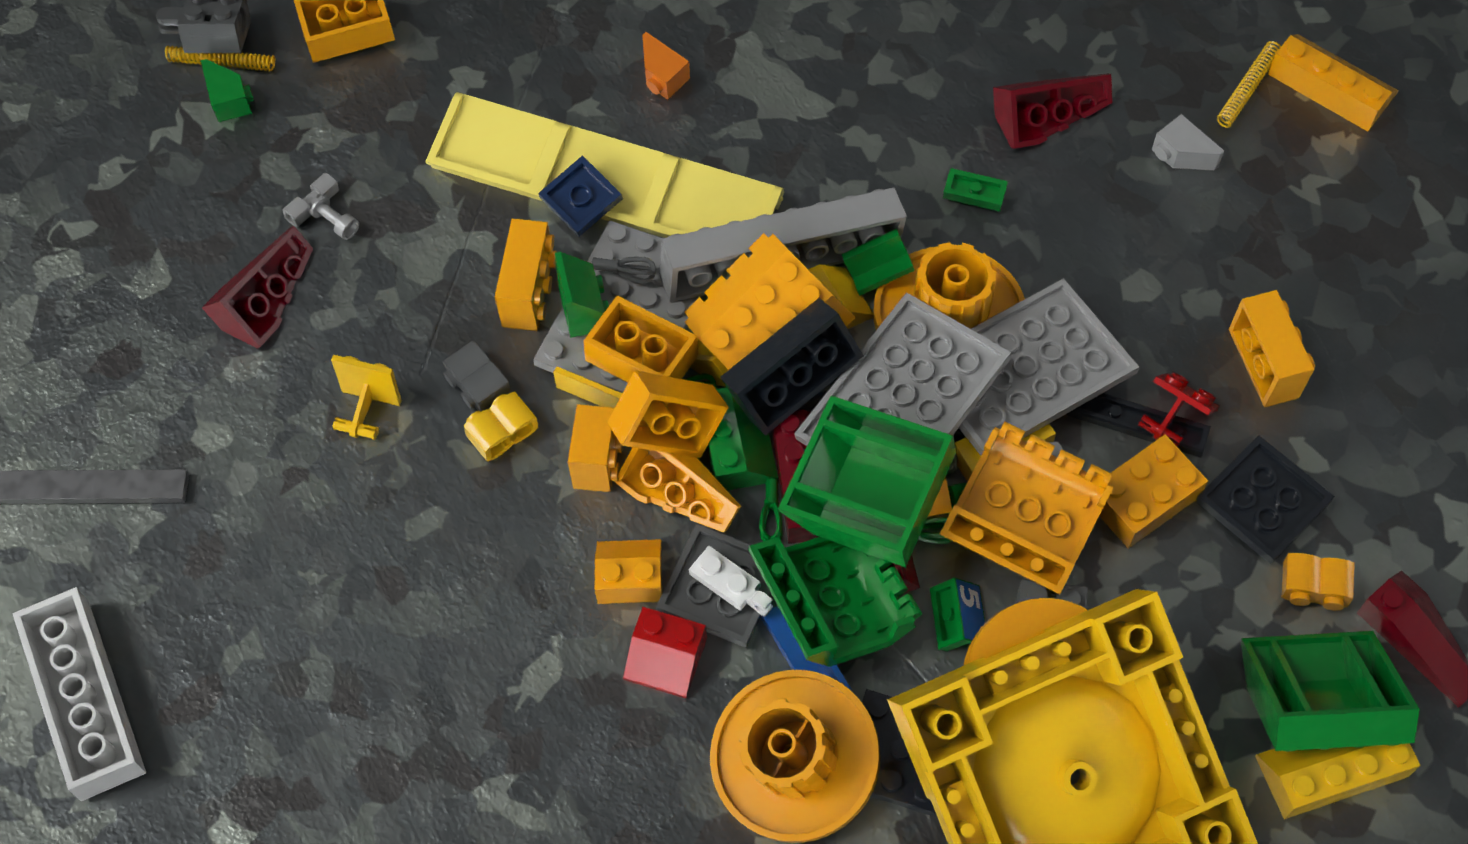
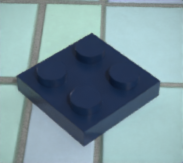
M583 155L538 193L540 199L578 237L623 200L622 194Z

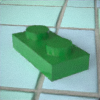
M950 168L943 192V199L1000 212L1008 181Z

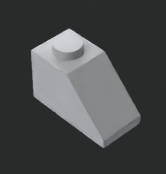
M1182 114L1157 132L1152 151L1155 152V155L1161 161H1165L1172 168L1214 171L1219 167L1224 153L1221 147Z

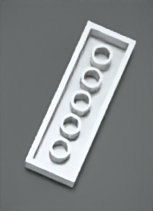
M75 587L12 613L68 791L80 801H84L146 774L89 601Z

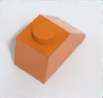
M645 32L642 37L646 85L651 92L660 94L668 100L690 79L689 61Z

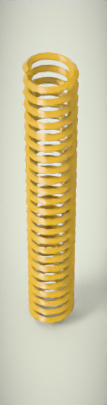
M1274 41L1267 42L1230 96V99H1228L1219 115H1217V121L1222 127L1230 128L1231 124L1236 120L1240 111H1242V108H1244V105H1246L1270 69L1274 56L1279 50L1278 47L1271 45V43L1276 44L1280 48L1281 45ZM1219 118L1221 119V121H1222L1223 123L1228 124V126L1222 124V123L1220 122Z
M167 45L165 48V57L168 62L202 65L200 60L207 59L211 62L214 61L216 64L218 62V65L225 66L226 68L229 66L230 68L238 67L239 69L247 68L248 70L251 68V70H268L271 72L275 67L276 61L274 55H268L267 57L265 54L262 56L256 53L254 55L252 53H245L244 55L243 52L241 54L184 53L182 46L174 48L173 45L171 47Z

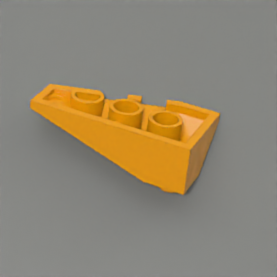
M632 447L618 473V481H614L637 501L663 507L664 511L682 514L689 517L691 521L723 533L728 530L741 507L697 457Z

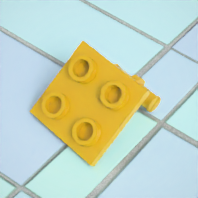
M333 354L331 361L341 391L359 396L353 421L336 417L333 422V430L347 432L350 437L354 438L363 436L376 440L379 428L363 424L373 400L396 406L401 405L402 400L393 369L381 363L370 364L352 356L342 357Z

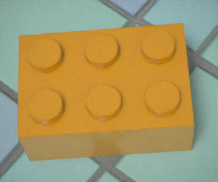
M294 0L313 63L395 41L384 0Z
M511 219L495 292V301L503 328L538 331L540 320H545L547 304L544 302L545 294H550L552 277L549 274L550 269H555L556 267L555 252H557L553 250L554 235L549 232L548 222Z
M1277 290L1243 298L1229 327L1230 334L1264 408L1299 399L1315 370L1313 357L1310 353L1306 352L1302 344L1301 332L1291 321L1288 304L1285 300L1281 299Z
M618 295L583 340L585 361L626 382H629L635 370L682 379L698 356L697 335Z
M635 370L607 423L622 446L701 458L729 407L711 384Z
M1165 434L1111 472L1113 475L1109 483L1113 484L1114 488L1099 516L1129 549L1196 501L1198 495L1205 489L1208 480Z

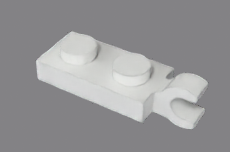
M710 546L704 550L688 569L689 575L740 611L748 604L765 617L773 608V605L770 604L773 599L764 592L758 591L761 587L759 580Z

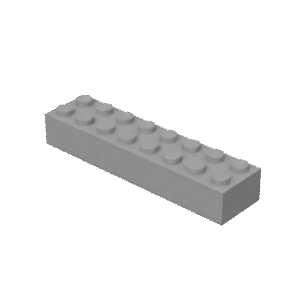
M895 188L876 189L871 193L858 196L849 195L839 200L818 202L812 206L799 209L790 208L785 212L772 215L763 214L749 220L732 221L726 225L713 228L704 227L698 231L686 234H673L662 239L659 274L670 303L706 295L704 292L721 275L726 279L731 276L726 270L743 253L748 257L753 254L748 248L763 233L768 237L774 234L807 269L819 264L838 265L845 263L842 257L843 253L892 230L897 229L902 237L907 215Z

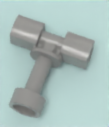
M323 173L310 185L311 192L305 198L296 197L282 209L285 219L295 227L300 226L311 215L315 218L323 216L335 225L334 232L344 240L352 238L359 228V221L350 214L340 215L329 206V199L339 191L337 181L327 173Z

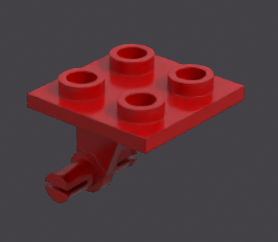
M1172 372V374L1165 373L1156 376L1153 382L1177 396L1178 399L1161 424L1145 414L1141 418L1143 421H1140L1138 426L1153 434L1155 440L1166 434L1178 447L1183 437L1167 428L1184 402H1187L1206 415L1218 411L1220 405L1214 402L1216 397L1201 388L1197 391L1187 386L1189 380L1176 372Z

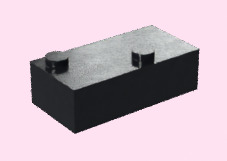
M818 298L720 378L747 418L764 435H767L864 357L839 314Z

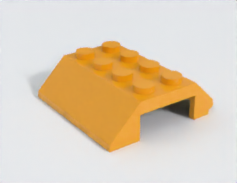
M765 233L748 248L753 253L750 257L743 253L726 270L731 275L728 279L721 275L704 292L708 296L706 301L699 297L685 311V314L689 317L685 321L686 325L728 370L818 298L839 314L846 327L856 318L774 234L768 237Z
M1004 421L1001 429L995 427L992 430L978 463L957 504L953 506L939 535L1060 595L1114 488V485L1109 483L1113 474L1094 464H1091L1087 472L1082 469L1085 460L1061 449L1058 457L1052 455L1055 445L1032 434L1028 442H1025L1022 438L1026 431Z

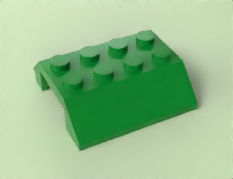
M776 537L750 545L748 548L808 661L831 667L887 648L916 627L914 624L915 620L922 615L911 594L899 597L908 591V588L896 567H890L884 571V569L892 564L889 561L821 537L786 548L780 538Z

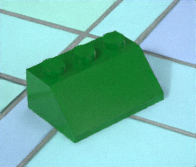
M727 387L716 389L729 408L707 446L713 476L726 490L766 484V480L771 478L779 481L769 433L764 435L747 418Z

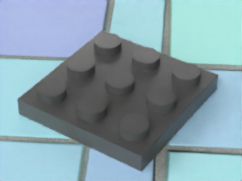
M696 523L656 605V610L706 625V632L747 648L761 615L748 604L741 611L689 575L688 569L704 550L710 546L759 580L761 587L758 591L764 592L769 597L771 592L748 551L749 544Z

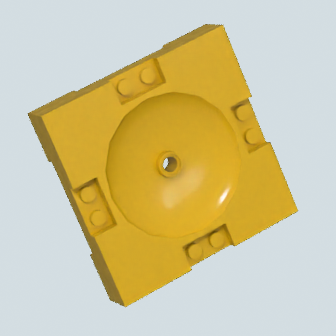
M1132 590L1045 629L1043 634L989 658L977 659L887 699L925 795L931 800L948 844H1258L1236 788L1230 787L1180 663L1179 659L1183 658L1182 652L1156 591ZM1078 769L1080 773L1079 780L1072 785L1071 775Z

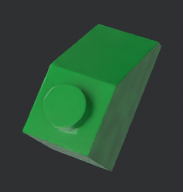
M207 59L201 60L210 103L218 122L252 114L249 102L254 101L253 93L249 84L244 85L240 74Z

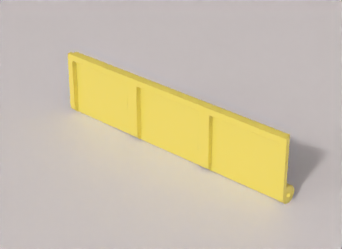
M456 92L452 98L425 161L426 164L431 165L434 169L542 201L538 193L583 155L623 197V200L601 219L613 221L663 238L673 234L695 232L704 227L722 226L732 221L749 220L763 214L772 215L775 209H779L784 195V188L459 92Z

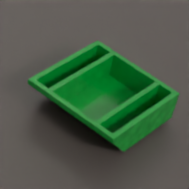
M831 395L778 510L813 535L906 568L955 456L956 450L953 435Z
M1374 631L1241 638L1247 691L1275 751L1291 752L1305 749L1326 750L1340 747L1361 748L1374 745L1395 746L1415 743L1420 709Z

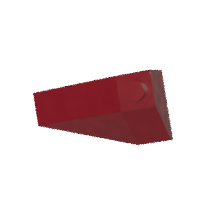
M1109 73L993 87L995 118L1010 147L1013 149L1039 145L1052 134L1064 131L1075 121L1086 118L1113 103L1112 77Z
M295 226L290 227L220 288L202 309L222 331L255 348H260L279 328L282 321L280 317L285 306L291 301L293 296L291 292L297 279L301 278L313 250L312 246Z
M1400 571L1378 588L1364 602L1357 614L1459 708L1468 699V660L1428 594L1403 571Z

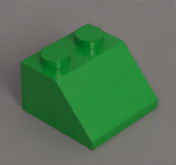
M555 252L558 288L570 338L588 335L609 307L608 300H602L600 295L604 293L602 276L595 275L592 263L563 252Z

